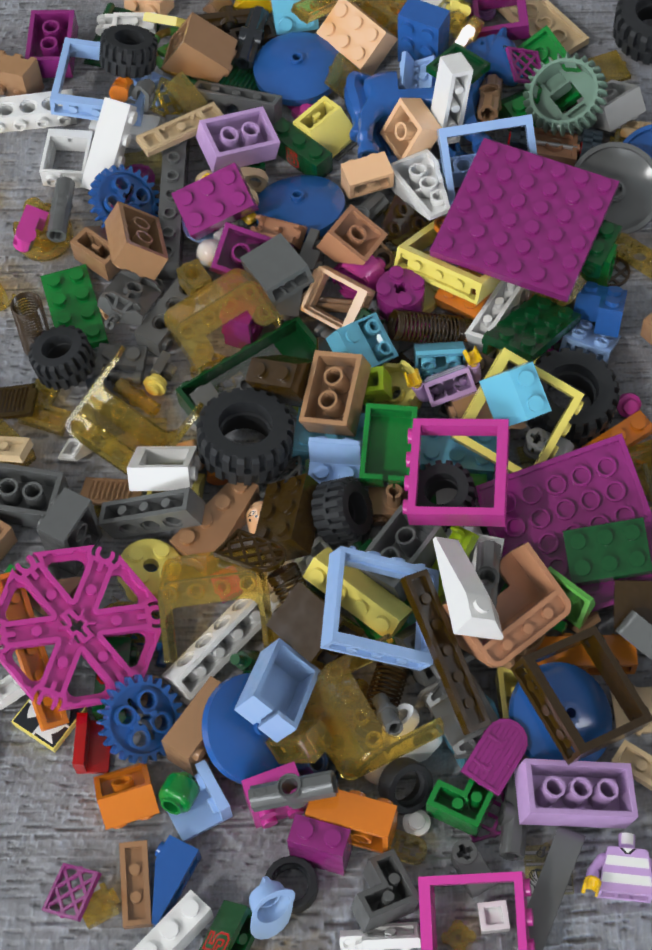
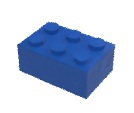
M407 0L398 14V62L401 61L402 52L407 51L414 61L435 55L437 58L449 48L450 10L421 0Z

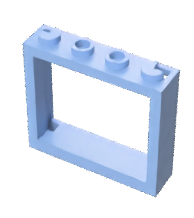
M65 37L50 96L51 114L99 120L103 99L61 94L70 56L99 60V41ZM152 72L150 75H144V77H141L140 81L144 79L151 80ZM142 91L135 104L127 103L137 107L138 117L133 126H141L145 102V95Z
M532 114L437 129L444 185L450 207L455 199V190L447 138L525 126L528 152L537 155Z
M340 546L329 554L320 648L418 671L433 665L432 656L417 620L414 649L338 632L344 566L397 579L427 569L437 594L439 570L427 568L422 563H407L405 559L399 557H384L376 551L364 552L356 550L355 546H350L349 548Z

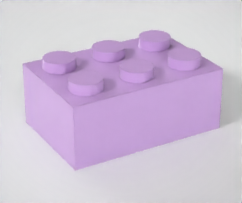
M263 106L199 120L196 139L212 173L234 162L239 167L276 159L280 140Z

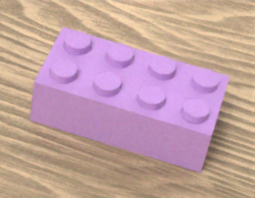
M525 758L514 770L520 825L626 829L638 818L631 763L576 761L568 765L565 760Z

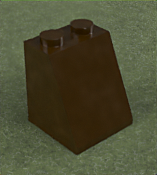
M286 355L252 357L245 381L255 391L260 392V390L268 392L269 396L272 397L274 395L281 400L280 404L284 403L285 405L302 408L313 359Z
M299 582L288 592L287 598L272 613L271 619L266 625L308 662L334 674L348 654L320 648L325 599L311 588ZM340 612L338 632L362 637L366 631Z

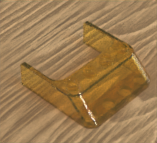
M121 345L72 411L65 423V428L70 436L128 476L127 466L137 446H176L200 416V411L204 404L199 402L182 425L175 431H166L136 411L111 393L104 385V379L126 349Z
M255 548L245 550L246 554L256 553ZM242 551L233 553V557L243 555ZM213 552L167 559L162 566L158 588L164 662L166 664H173L177 660L172 610L180 607L252 599L258 604L260 610L264 649L275 641L274 631L266 625L272 615L267 572L252 571L216 558ZM265 555L261 556L262 560L266 559ZM258 557L248 558V562L258 561Z
M390 633L376 639V641L393 644V638ZM348 654L328 663L318 673L317 682L304 712L338 773L347 780H355L444 734V725L441 717L403 736L394 737L388 735L351 674L374 662V660Z

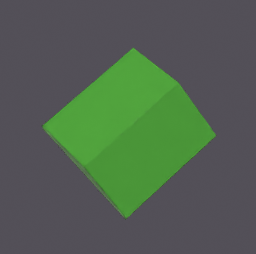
M550 566L548 570L571 602V611L565 619L580 629L596 605L595 600Z

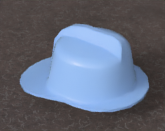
M267 876L262 877L260 885L249 896V905L252 912L250 932L254 938L260 940L269 939L284 929L290 920L295 899V892L292 889L285 888L279 881L271 880Z

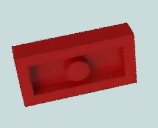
M77 713L72 765L77 774H106L110 770L111 746L103 745V742L108 738L107 736L98 735L104 729V725L96 724L98 720H91L88 713Z

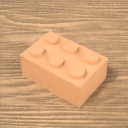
M338 0L316 32L359 69L371 75L375 73L398 40L396 36L350 0Z

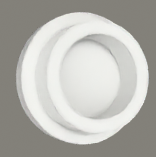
M421 809L415 813L405 814L403 817V828L412 837H421L430 829V817Z

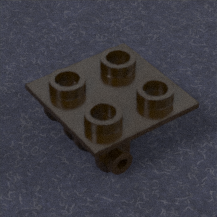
M395 195L388 207L387 215L384 216V221L381 223V229L388 234L382 242L386 244V242L390 241L398 247L426 227L429 221L398 195Z

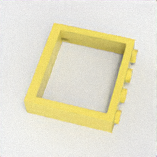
M434 221L397 247L394 266L412 270L421 276L425 282L476 305L490 295L501 281L485 274L478 277L422 252L434 242L438 234L434 230ZM473 289L476 290V295L472 294Z
M503 348L499 351L485 378L502 372L508 361L516 366L528 361ZM537 366L535 368L540 380L571 397V400L534 465L544 462L548 458L552 459L559 449V446L556 444L561 436L564 438L569 432L572 425L569 421L573 414L578 415L582 409L584 402L581 400L585 395ZM479 386L461 419H476L486 401L481 386ZM467 436L450 437V439L496 465L495 452ZM508 461L509 473H513L522 469L521 467Z

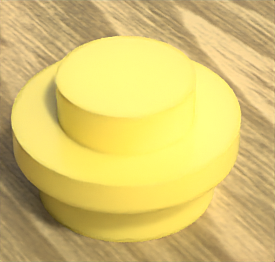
M153 373L143 381L146 391L153 396H162L167 390V381L159 374Z

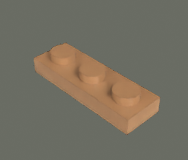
M148 841L119 843L123 928L126 930L153 927Z

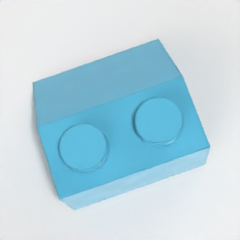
M271 0L276 35L319 29L316 0Z
M533 362L523 363L479 381L493 419H509V426L552 411Z

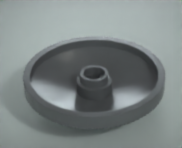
M608 142L591 148L580 157L574 167L619 181V187L604 220L622 226L620 236L638 231L652 219V158L647 153L628 143Z

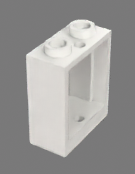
M48 129L39 170L43 186L55 187L58 178L69 177L75 182V188H82L80 185L94 138L93 131ZM56 150L85 152L82 171L53 169Z
M137 446L127 466L129 491H171L188 487L192 488L194 481L198 479V470H202L197 446Z

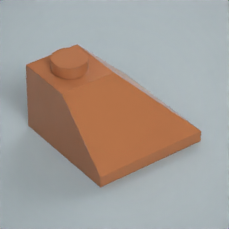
M350 204L316 247L334 262L364 265L388 234Z

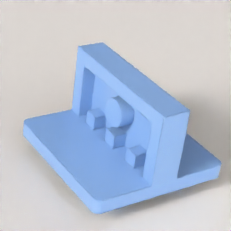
M407 51L402 52V58L399 63V89L435 87L436 78L426 72V66L436 58L435 55L414 61Z

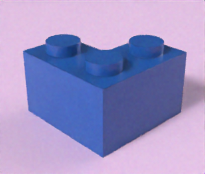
M591 281L579 282L574 311L581 314V320L596 322L594 334L618 338L628 290H623L618 286H601Z

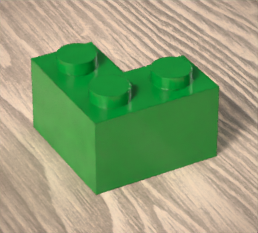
M471 778L464 791L438 779L426 802V813L477 838L496 795L483 786L478 785Z

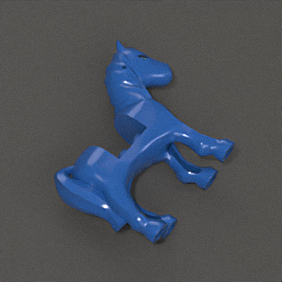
M502 27L497 35L490 34L479 37L475 42L466 46V49L491 63V67L488 72L470 86L463 125L478 123L476 111L480 101L479 88L485 75L496 74L507 86L514 87L518 84L514 82L505 50L507 46L516 47V45L507 37L506 27ZM517 62L516 65L519 68L523 69L520 63ZM358 71L349 73L344 87V99L347 112L353 123L349 136L352 141L358 144V159L372 153L385 151L390 163L398 161V158L386 143L380 131L400 98H421L431 111L435 87L399 89L397 71L378 72L372 76ZM485 132L463 136L472 143L474 154L477 153L484 138L493 140ZM459 142L448 144L450 157L468 155L462 150Z

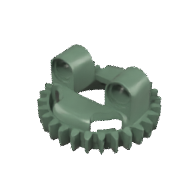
M567 52L565 58H562L558 53L556 60L549 56L548 64L541 61L542 68L540 70L533 69L536 73L535 76L528 75L531 83L525 84V88L528 91L523 92V96L526 99L523 101L524 106L527 107L525 109L527 115L532 114L533 122H536L535 125L538 129L543 126L544 133L551 129L552 135L555 136L559 130L561 136L564 137L566 130H569L571 136L575 130L578 135H581L584 128L589 129L596 124L598 119L595 113H603L600 105L607 104L603 98L608 96V92L604 90L608 87L607 82L604 81L606 77L601 73V68L595 66L596 64L593 60L588 62V58L585 55L580 59L579 54L575 53L573 58H571ZM565 64L566 68H577L578 64L582 71L566 72L563 70L562 65ZM570 83H572L584 100L563 114L554 102L571 90L572 86ZM537 85H539L542 88L540 101L538 104H536L534 101V98L537 99V92L539 89Z

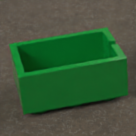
M366 403L359 472L360 483L362 482L365 486L384 487V482H388V485L393 484V488H395V484H398L404 489L405 475H409L410 467H406V452H411V444H408V428H413V418H418V407Z

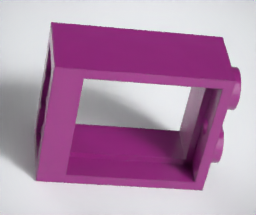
M472 0V5H468L471 8L469 18H474V23L470 24L471 35L476 37V40L479 37L490 34L497 35L502 27L507 28V37L511 41L530 38L526 0ZM517 6L519 22L481 27L479 10Z

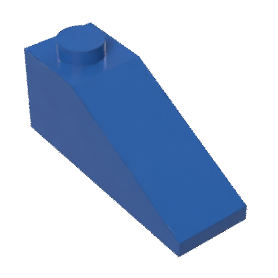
M171 835L168 836L166 842L162 841L155 852L153 927L176 905L202 858L199 849Z

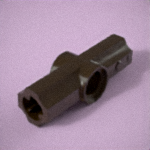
M227 5L220 8L219 12L198 14V16L222 31L229 33L230 29L245 26L250 8L237 10L236 7Z

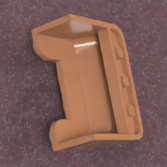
M529 542L513 549L500 559L499 574L509 586L497 595L496 610L504 638L502 640L454 634L460 648L491 668H497L508 663L568 616L571 611L570 599ZM444 601L441 604L452 628L447 601Z

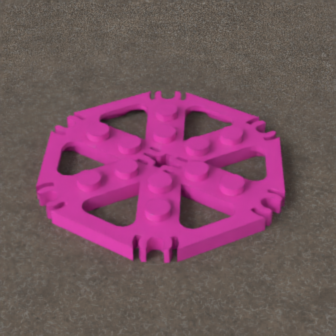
M94 545L33 552L32 556L28 555L26 557L30 568L24 569L17 563L15 571L12 568L0 596V648H3L0 649V663L32 702L36 692L40 693L37 698L38 705L41 704L44 697H50L52 699L51 710L56 708L59 700H61V707L58 711L103 705L100 700L110 698L106 690H117L115 687L116 681L124 684V677L126 676L131 677L134 681L135 674H141L144 679L163 627L153 628L160 626L163 623V619H153L151 613L159 612L161 609L160 605L149 607V605L157 604L159 601L120 555H118L115 564L112 563L115 558V552L113 551L109 558H102L100 556L101 546L96 549L94 555L91 554ZM76 560L83 563L84 572L73 599L48 570L50 564ZM113 576L121 577L138 598L137 604L98 609L108 582ZM19 588H24L48 616L9 621L6 618V611L14 592ZM71 621H74L76 624L81 622L83 624L81 627L82 632L78 630L73 632L71 630L73 625ZM132 633L142 634L145 638V644L137 665L129 667L105 637ZM55 644L43 676L38 681L30 680L13 660L12 655L18 649ZM80 655L104 682L105 690L102 693L78 697L69 694L68 686Z

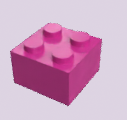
M294 761L241 781L245 799L256 829L259 827L264 829L276 825L278 820L286 817L293 819L295 814H304L308 804L299 809L284 806L254 812L248 799V789H250V786L278 781L279 778L287 773L300 776ZM297 788L293 789L290 794L294 793Z

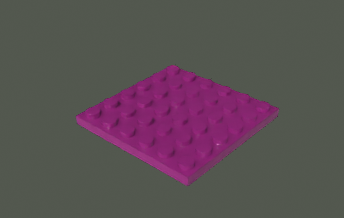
M484 138L429 250L430 256L568 302L619 187V181Z
M622 433L508 474L506 527L487 526L490 536L504 539L501 558L513 549L529 542L547 569L551 566L571 581L563 531L643 517L652 562V512ZM495 479L475 486L479 497V506L494 508ZM652 574L620 580H652ZM614 581L578 586L595 600L596 605L591 613L614 605Z

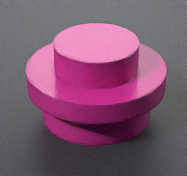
M624 393L620 396L616 409L623 417H630L640 410L641 400L634 393Z

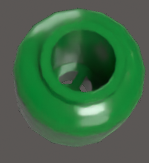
M174 772L168 775L158 796L164 810L178 815L186 813L191 809L200 790L195 778L190 773Z

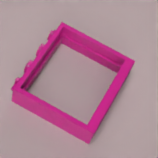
M413 418V428H408V444H411V452H406V467H410V472L404 478V490L408 491V499H403L402 507L403 514H407L409 525L506 527L509 419ZM422 435L497 436L494 508L417 506Z
M523 871L418 877L421 950H437L434 886L514 882L518 950H536L534 938H529V927L534 926L533 910L527 906V896H532L530 878H526Z

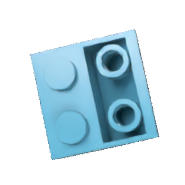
M376 312L335 330L326 338L332 352L363 354L371 367L382 366L384 363L399 356Z
M463 341L414 344V368L419 369L423 382L428 376L457 365H465L466 359L462 352L466 348Z

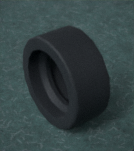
M401 757L390 762L382 771L378 783V792L380 798H386L392 801L393 805H397V812L411 814L422 809L433 790L434 781L431 772L426 766L409 757ZM415 771L416 784L413 791L402 800H397L395 789L398 781L404 774Z
M296 856L282 857L272 863L265 876L276 881L278 875L288 869L299 870L306 876L308 880L307 892L302 898L293 902L291 914L301 913L310 908L316 900L319 890L317 874L312 865L303 858Z

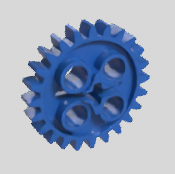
M123 164L118 168L112 165L109 169L105 168L90 184L92 189L88 192V195L92 196V198L88 201V204L94 205L90 212L98 214L95 221H103L102 229L105 228L104 222L113 209L109 206L108 202L114 207L120 201L158 217L156 213H158L159 207L156 205L159 204V199L155 198L159 191L152 190L155 183L148 184L146 182L148 175L142 178L140 176V169L134 173L132 166L125 170ZM132 186L133 189L126 199L125 196L129 193L130 187Z
M135 674L134 681L131 677L126 676L124 677V684L116 681L115 687L117 690L107 689L106 691L110 698L100 700L106 706L105 709L97 710L99 714L104 715L103 719L96 721V724L104 725V729L98 735L108 737L103 742V745H113L110 750L111 754L116 755L119 753L120 760L125 761L128 758L129 763L136 764L137 760H139V763L146 764L148 758L150 761H157V753L161 756H166L161 741L182 714L177 713L176 710L182 706V703L173 701L178 694L175 692L168 693L171 685H162V679L155 678L153 680L152 675H145L143 679L141 674ZM144 693H146L148 696V702L143 707L141 705L140 698ZM129 698L132 706H130L127 702ZM122 709H125L127 717L124 720V722L121 723L119 720V712ZM160 715L162 724L157 729L155 727V719ZM138 731L141 735L140 742L137 745H135L133 742V736ZM149 731L152 732L154 736L153 739H151Z

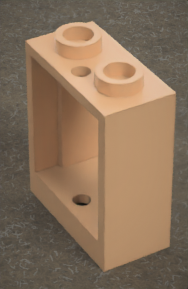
M318 266L312 273L314 282L310 284L308 290L301 297L302 304L300 310L337 330L355 322L361 309L369 308L376 291L329 266ZM329 276L357 291L344 321L316 307Z

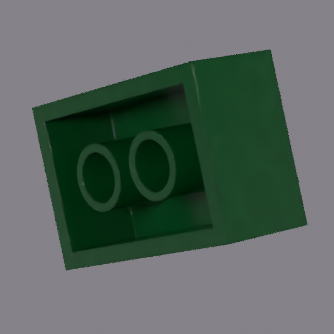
M643 517L563 531L571 582L576 586L652 574V562Z

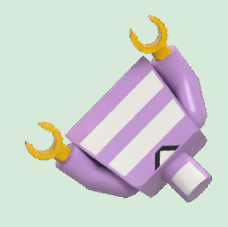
M476 346L468 353L465 349L462 353L468 363L467 366L457 365L428 376L424 382L421 380L419 369L415 368V372L412 374L404 372L407 386L412 388L421 402L430 401L431 407L477 391L475 384L481 379L480 361L482 357Z
M619 833L618 847L607 846L606 852L598 854L587 868L581 893L585 894L586 889H591L595 892L594 897L651 903L652 858H649L648 850L635 848L634 834Z

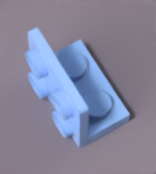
M580 320L579 324L563 336L559 352L561 348H570V351H575L576 348L583 349V353L589 354L591 352L597 355L596 359L599 361L603 359L608 364L610 355L620 341L621 335H618V338L594 334L595 326L589 321Z
M309 437L310 463L308 475L316 482L321 484L324 481L349 476L359 479L361 462L360 441L351 438Z
M205 759L195 764L197 774L193 777L200 791L191 809L186 813L178 815L167 812L183 842H187L233 817L231 807Z

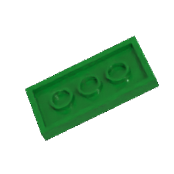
M547 25L517 47L538 51L540 60L545 64L549 63V56L556 60L558 53L562 58H565L567 53ZM523 56L520 58L526 64L529 62ZM532 64L529 65L532 70L535 68ZM565 64L562 65L563 70L566 72H581L578 66L577 68H566ZM527 69L524 71L527 75H532ZM570 83L572 86L571 90L554 102L562 113L582 97L572 83Z
M86 264L40 276L53 325L56 328L60 325H66V327L73 325L75 328H80L85 333L92 349L99 347L100 343L109 344Z

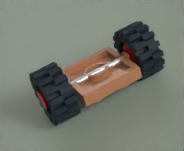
M525 126L511 128L508 146L527 151ZM534 127L537 155L574 166L576 160L578 161L588 150L600 145L603 139V131L584 128L580 144H578V134L574 133L571 136L570 133L566 132L564 137H562L560 131H557L556 135L553 136L551 130L544 133L542 128Z

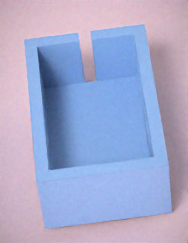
M278 638L260 652L234 710L253 725L259 723L258 729L278 743L297 730L321 670L308 662L281 638Z

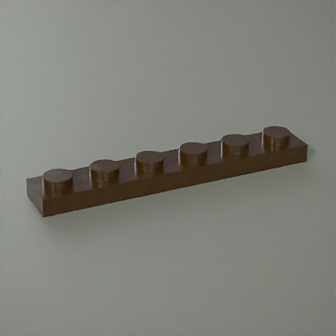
M425 569L401 578L400 582L463 734L467 735L491 725L492 723L428 570Z

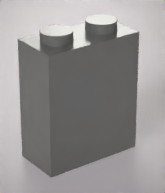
M281 233L240 257L246 274L273 307L314 282L308 264Z

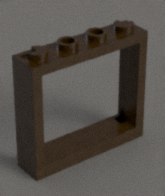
M596 625L522 656L510 668L568 765L642 730L652 722V715L640 698L633 683L627 677ZM579 644L584 646L630 721L586 743L537 664Z

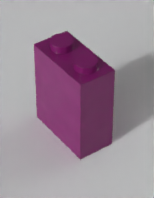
M295 814L287 839L290 856L303 858L312 867L344 876L352 852L351 829Z

